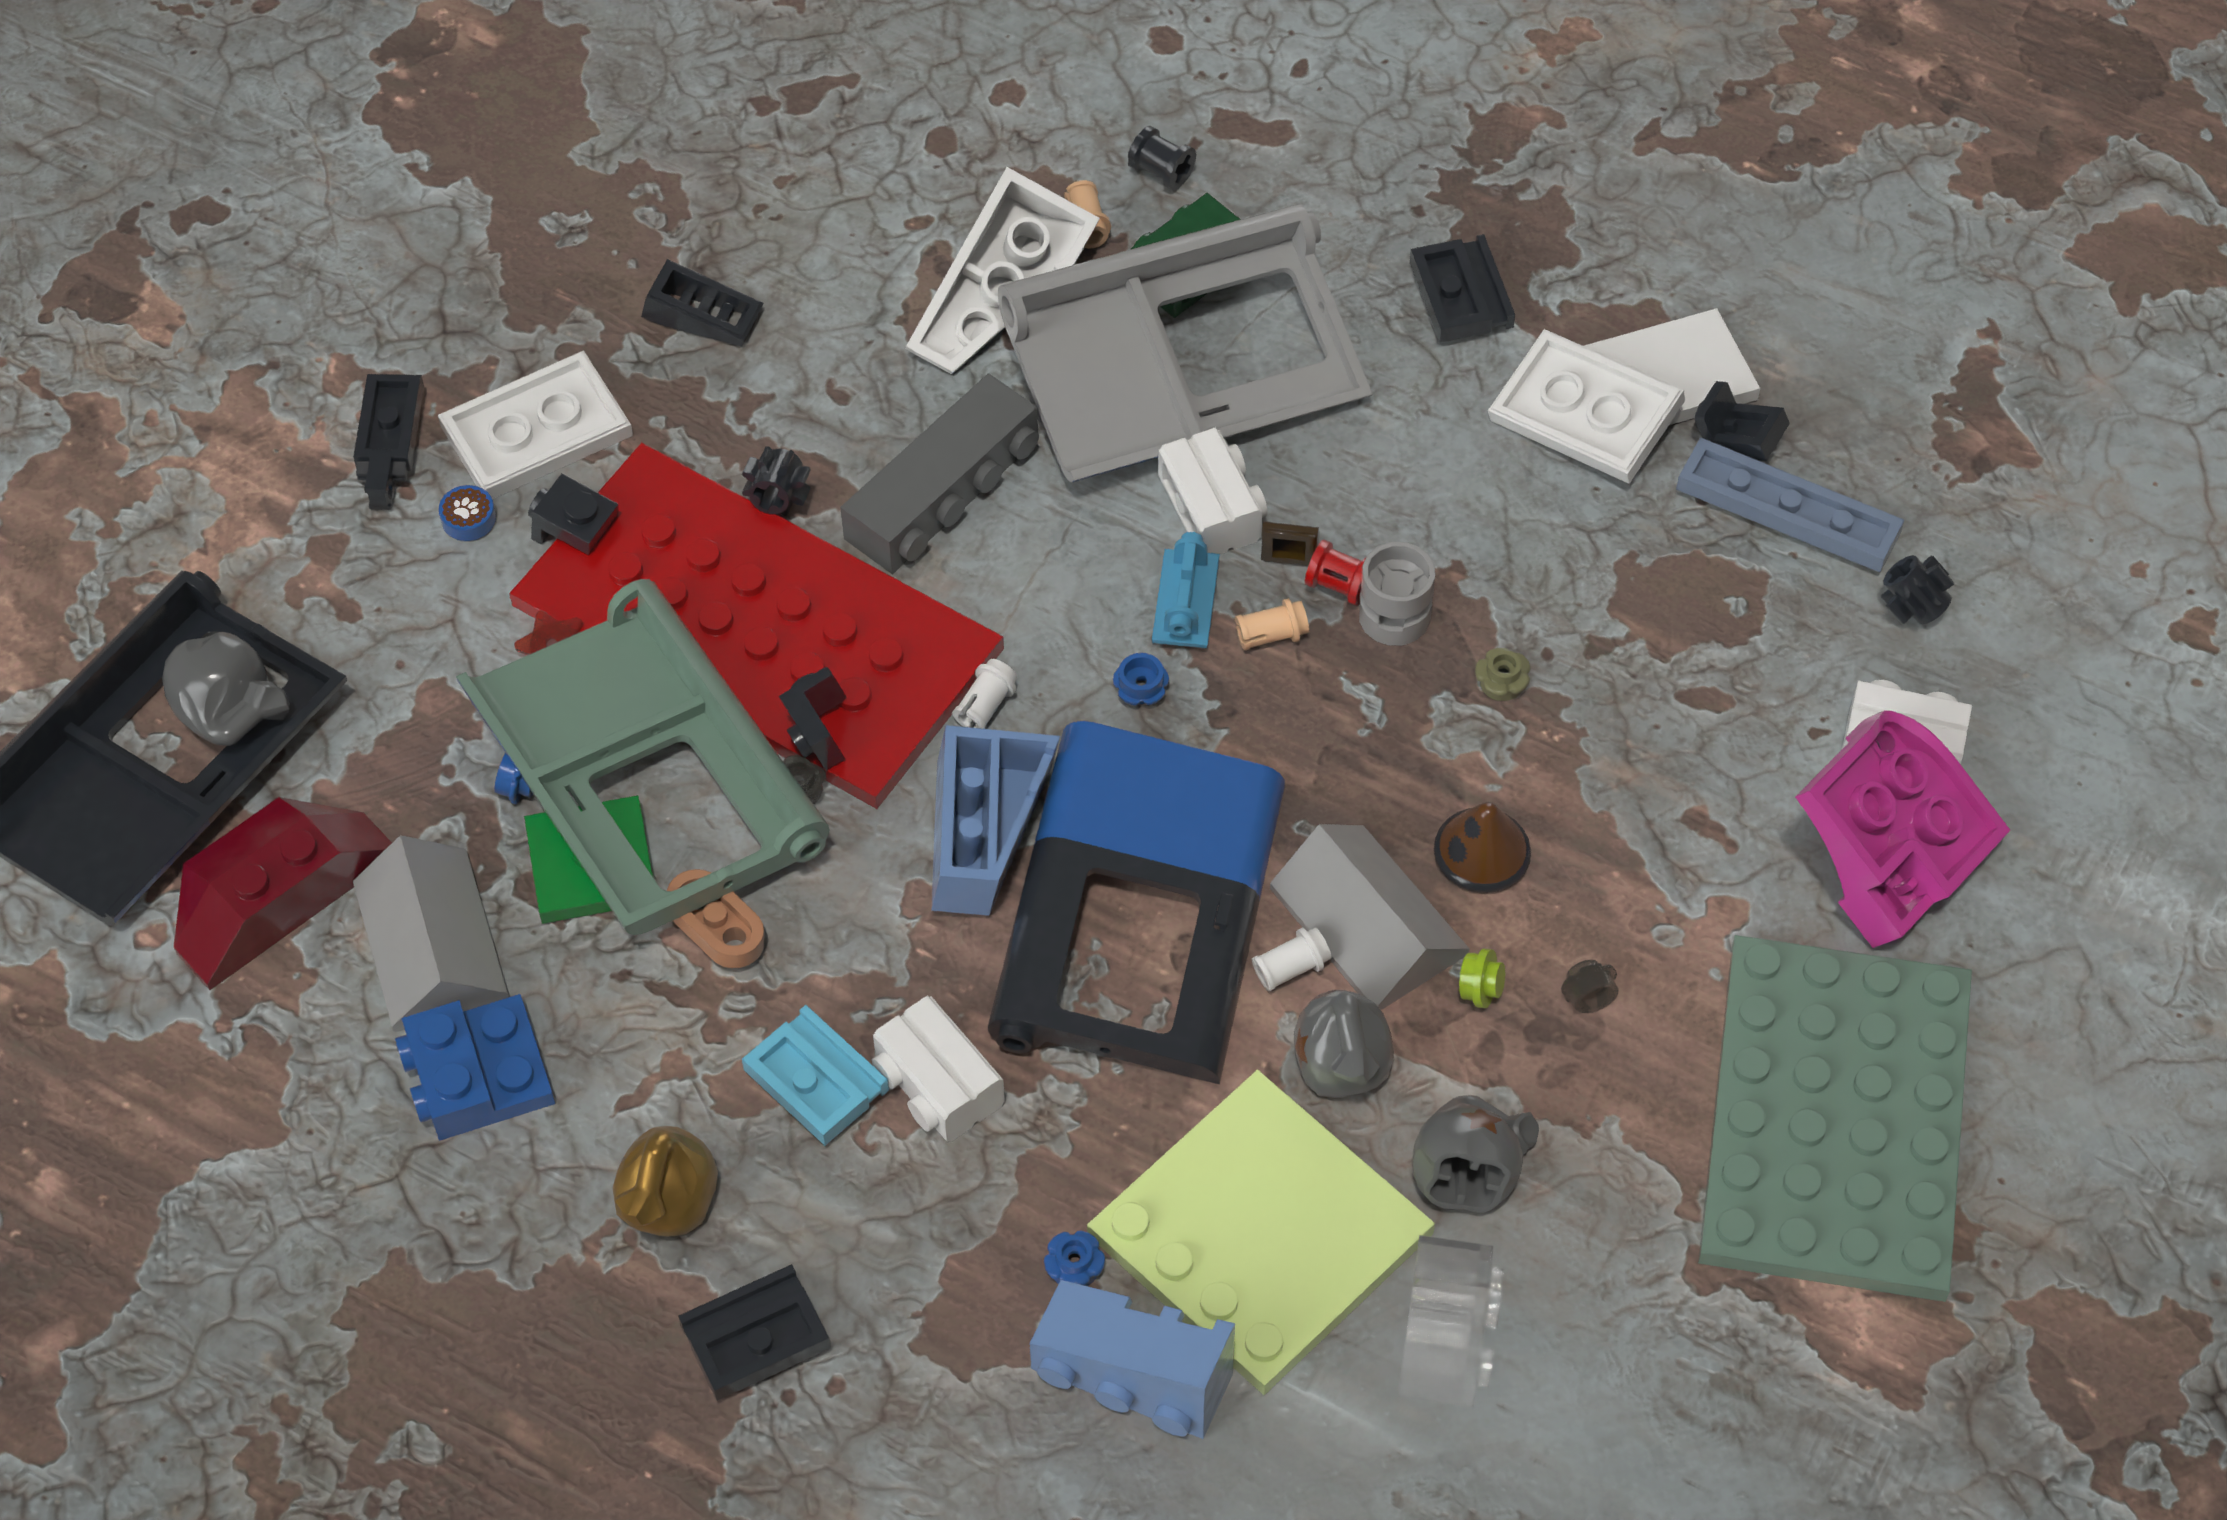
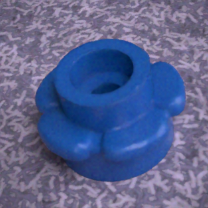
M1148 653L1129 655L1121 662L1113 676V685L1119 689L1118 696L1120 699L1134 706L1157 703L1164 697V687L1169 684V675L1162 663L1155 656ZM1137 681H1145L1146 684L1140 686V685L1136 684V682H1137Z
M505 753L497 772L494 791L497 794L509 797V801L512 804H517L521 795L531 798L533 793Z
M1077 1231L1072 1235L1068 1232H1062L1053 1237L1047 1247L1049 1254L1044 1258V1266L1048 1275L1058 1284L1060 1280L1089 1286L1104 1269L1105 1254L1098 1249L1099 1241L1092 1234L1085 1231ZM1071 1254H1078L1080 1256V1260L1077 1262H1071L1068 1258Z

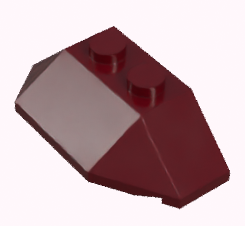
M282 797L276 798L183 864L173 946L176 954L210 991L354 888L353 880L392 842L364 812Z

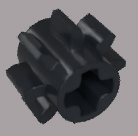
M766 446L760 459L755 457L748 459L741 474L747 479L742 494L743 496H749L752 504L764 513H781L783 516H787L793 503L803 506L811 489L805 483L811 469L810 467L803 466L801 459L794 451L782 448L772 450L769 446Z
M1911 555L1899 560L1888 570L1883 583L1889 590L1884 592L1881 598L1887 603L1886 607L1901 624H1905L1912 616L1919 624H1927L1941 616L1949 607L1952 597L1947 592V589L1952 587L1954 582L1948 576L1949 573L1934 556L1931 555L1922 563L1916 556Z

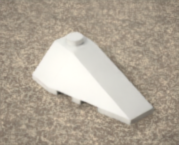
M1006 167L905 349L942 370L954 374L1005 328L998 303V287L1002 284L1074 265L1100 218Z

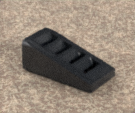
M667 259L646 296L641 317L665 327L742 347L764 303ZM671 294L680 296V299L677 300L671 297ZM691 300L701 302L698 308L689 305ZM712 305L721 308L716 317L708 314ZM732 311L742 313L736 326L726 322Z

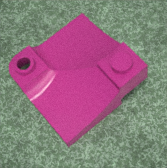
M1890 710L1881 711L1860 722L1845 738L1848 744L1795 796L1818 830L1834 862L1844 894L1838 901L1839 905L1872 948L1903 937L1933 903L1948 898L2010 832V828L1943 742L1915 719Z

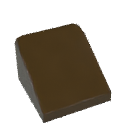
M1263 521L1261 560L1308 566L1319 545V527Z

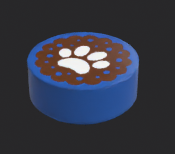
M473 485L456 487L447 492L440 501L439 516L442 527L454 539L461 541L479 539L488 534L496 522V512L492 497L481 487Z

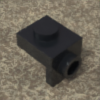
M1716 381L1695 413L1696 426L1703 439L1758 461L1768 460L1790 424L1783 407L1736 403L1728 382Z
M561 473L550 489L543 487L536 494L529 507L528 516L532 518L531 539L542 544L551 534L589 555L618 516L619 504Z
M825 667L816 673H810L799 678L791 686V689L781 694L779 698L795 721V724L786 730L805 759L815 753L827 771L843 761L845 757L819 716L846 699V695L830 669Z

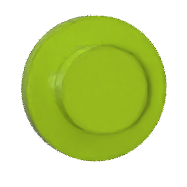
M1483 948L1479 954L1468 952L1462 962L1459 979L1460 996L1463 1000L1473 1001L1475 1007L1488 1008L1493 997L1500 998L1504 989L1505 965L1502 962H1497V956L1493 949Z

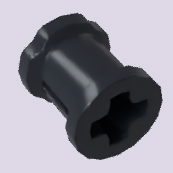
M1150 125L1144 127L1135 137L1128 152L1129 167L1136 171L1145 169L1163 179L1164 185L1172 190L1179 189L1186 182L1196 161V150L1186 144L1179 147L1160 137L1158 129Z

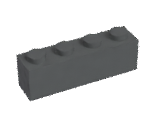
M988 373L840 507L844 540L891 574L895 573L906 561L917 559L923 553L928 541L944 526L950 527L955 524L970 502L981 492L987 493L993 489L1002 473L1017 459L1022 460L1033 451L1039 439L1037 406Z

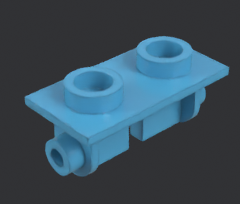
M1186 532L1181 536V539L1176 541L1174 549H1164L1152 643L1208 648L1220 554L1208 553L1207 545L1203 542V537L1198 533Z

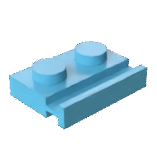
M805 1005L799 1010L800 1015L789 1024L787 1022L783 1023L744 1056L742 1064L744 1071L826 1146L864 1113L874 1098L879 1094L883 1096L889 1091L888 1079L814 1011Z

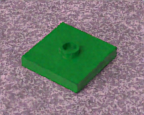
M639 796L603 801L602 804L653 877ZM543 812L524 816L541 923L612 911L547 813Z

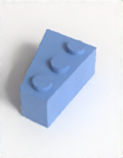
M945 726L937 760L931 911L990 916L1050 774L1060 736Z
M1060 1280L1030 1341L1031 1369L1037 1371L1041 1379L1055 1387L1069 1389L1072 1385L1094 1394L1095 1399L1111 1410L1124 1413L1130 1409L1150 1417L1157 1427L1167 1433L1176 1436H1185L1189 1433L1204 1439L1233 1376L1235 1323L1217 1319L1211 1330L1183 1323L1182 1320L1185 1315L1180 1309L1164 1306L1160 1316L1129 1309L1132 1300L1128 1296Z

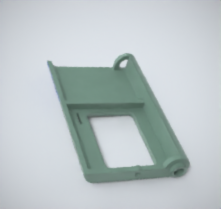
M640 579L622 587L609 602L607 621L484 675L470 677L464 672L456 676L458 683L625 931L631 935L652 931L795 862L803 863L810 861L818 856L826 845L825 840L830 831L829 825L656 583L650 579ZM638 597V607L630 611H624L626 605ZM686 742L692 746L760 843L761 849L677 890L665 891L658 886L590 784L597 778L674 743ZM569 791H570V793L572 794V796L574 797V799L576 800V802L579 804V806L581 807V809L583 810L582 812L580 811V809L578 808V806L576 805V803L574 802V800L572 799V797L569 795V793H568Z

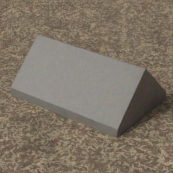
M1319 824L1270 883V890L1306 931L1315 927L1320 931L1331 952L1332 958L1330 961L1354 990L1374 1002L1380 1010L1464 958L1470 950L1363 825Z
M400 835L353 880L394 1032L405 1029L401 1018L460 1000L462 1010L467 1011L509 997L466 849Z

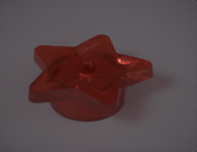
M539 610L536 613L533 632L517 640L514 644L515 650L524 655H530L546 648L547 642L551 639L556 640L557 643L578 634L584 623L578 617L557 622L545 611Z

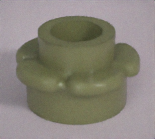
M1495 648L1486 653L1485 659H1480L1477 662L1475 675L1477 680L1480 681V687L1488 697L1494 700H1512L1518 697L1530 682L1528 673L1531 670V666L1527 658L1521 653H1515L1507 648ZM1505 668L1509 673H1501L1498 670Z

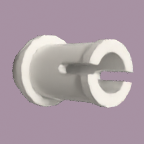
M990 659L987 664H980L975 670L977 679L961 703L953 710L952 715L961 726L972 728L973 724L976 723L974 728L985 729L986 724L1004 697H1011L1015 693L1017 674L1010 666L997 659Z
M1302 927L1296 931L1297 937L1261 956L1252 958L1255 972L1267 991L1274 990L1278 985L1312 968L1316 972L1324 969L1323 963L1332 957L1324 937L1316 927L1309 931Z

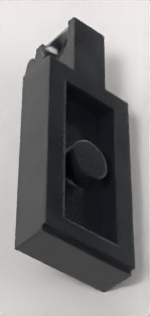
M367 374L353 458L356 466L357 480L365 481L364 491L368 494L369 509L391 510L395 495V481H407L408 471H411L424 392L422 375Z

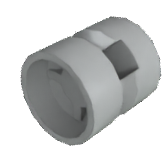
M1389 542L1377 546L1367 555L1364 561L1361 579L1359 622L1365 633L1377 642L1386 645H1406L1418 640L1426 633L1431 621L1435 565L1429 554L1420 547L1407 542Z

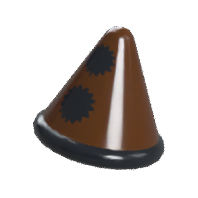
M1484 802L1473 808L1455 813L1442 824L1435 837L1434 855L1441 872L1458 887L1471 892L1494 893L1510 888L1523 877L1531 862V847L1527 834L1515 819L1502 812L1495 804Z

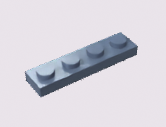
M1701 437L1682 469L1676 487L1678 491L1877 572H1881L1904 524V519Z

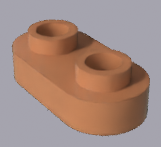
M701 869L682 872L670 882L667 891L677 890L711 874V872ZM733 891L706 904L700 910H694L673 920L715 963L723 967L741 968L748 966L759 958L764 948V927L761 919ZM731 940L743 942V944L735 946L727 945L726 943Z

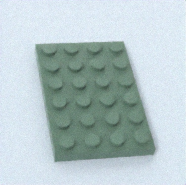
M1739 935L1734 936L1730 958L1698 1264L1946 1302L1950 1293L1972 977L1971 969Z

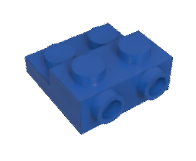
M521 994L467 1011L462 1010L460 1000L401 1018L406 1035L395 1038L405 1072L417 1069L421 1085L410 1088L420 1123L432 1119L439 1141L555 1104Z

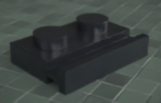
M1484 234L1477 235L1476 241L1463 243L1462 239L1411 249L1410 265L1440 343L1490 333L1491 327L1505 325L1506 329L1514 328L1515 312Z
M792 1264L678 1315L680 1326L691 1345V1349L716 1401L831 1349L829 1336L804 1287H802Z

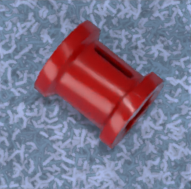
M1323 539L1317 546L1308 565L1305 585L1315 588L1319 584L1348 596V603L1358 606L1360 604L1362 567L1366 558L1359 560L1333 549L1332 542Z

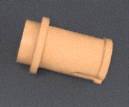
M1087 180L1074 182L1066 188L1067 192H1064V197L1066 200L1100 218L1084 248L1099 247L1108 239V234L1111 230L1109 217L1102 213L1096 185Z
M1289 598L1282 600V606L1235 616V622L1239 625L1236 626L1239 641L1244 651L1249 650L1251 647L1291 638L1292 642L1300 641V635L1309 633L1308 619L1302 601L1291 603Z

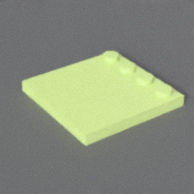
M1258 1069L1087 1224V1232L1099 1241V1246L1161 1303L1183 1311L1185 1315L1182 1320L1183 1323L1211 1330L1217 1319L1235 1323L1233 1368L1263 1395L1267 1394L1434 1234L1435 1223Z

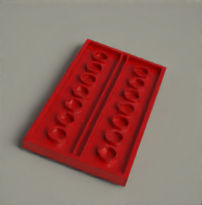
M642 442L598 491L599 494L619 504L618 516L590 554L587 555L557 538L509 593L513 607L563 635L571 637L607 621L609 602L622 587L633 581L650 579L656 583L777 754L875 809L879 808L951 717L953 710L961 703L977 679L975 675L977 667L980 664H987L990 659H996L1004 650V637L786 519L776 514H767L758 510L745 497ZM638 597L631 600L624 608V611H630L638 607ZM825 667L830 669L846 695V699L819 716L845 757L843 761L827 771L815 753L805 759L786 730L794 725L795 721L779 698L781 694L791 689V686L799 678L810 673H816Z

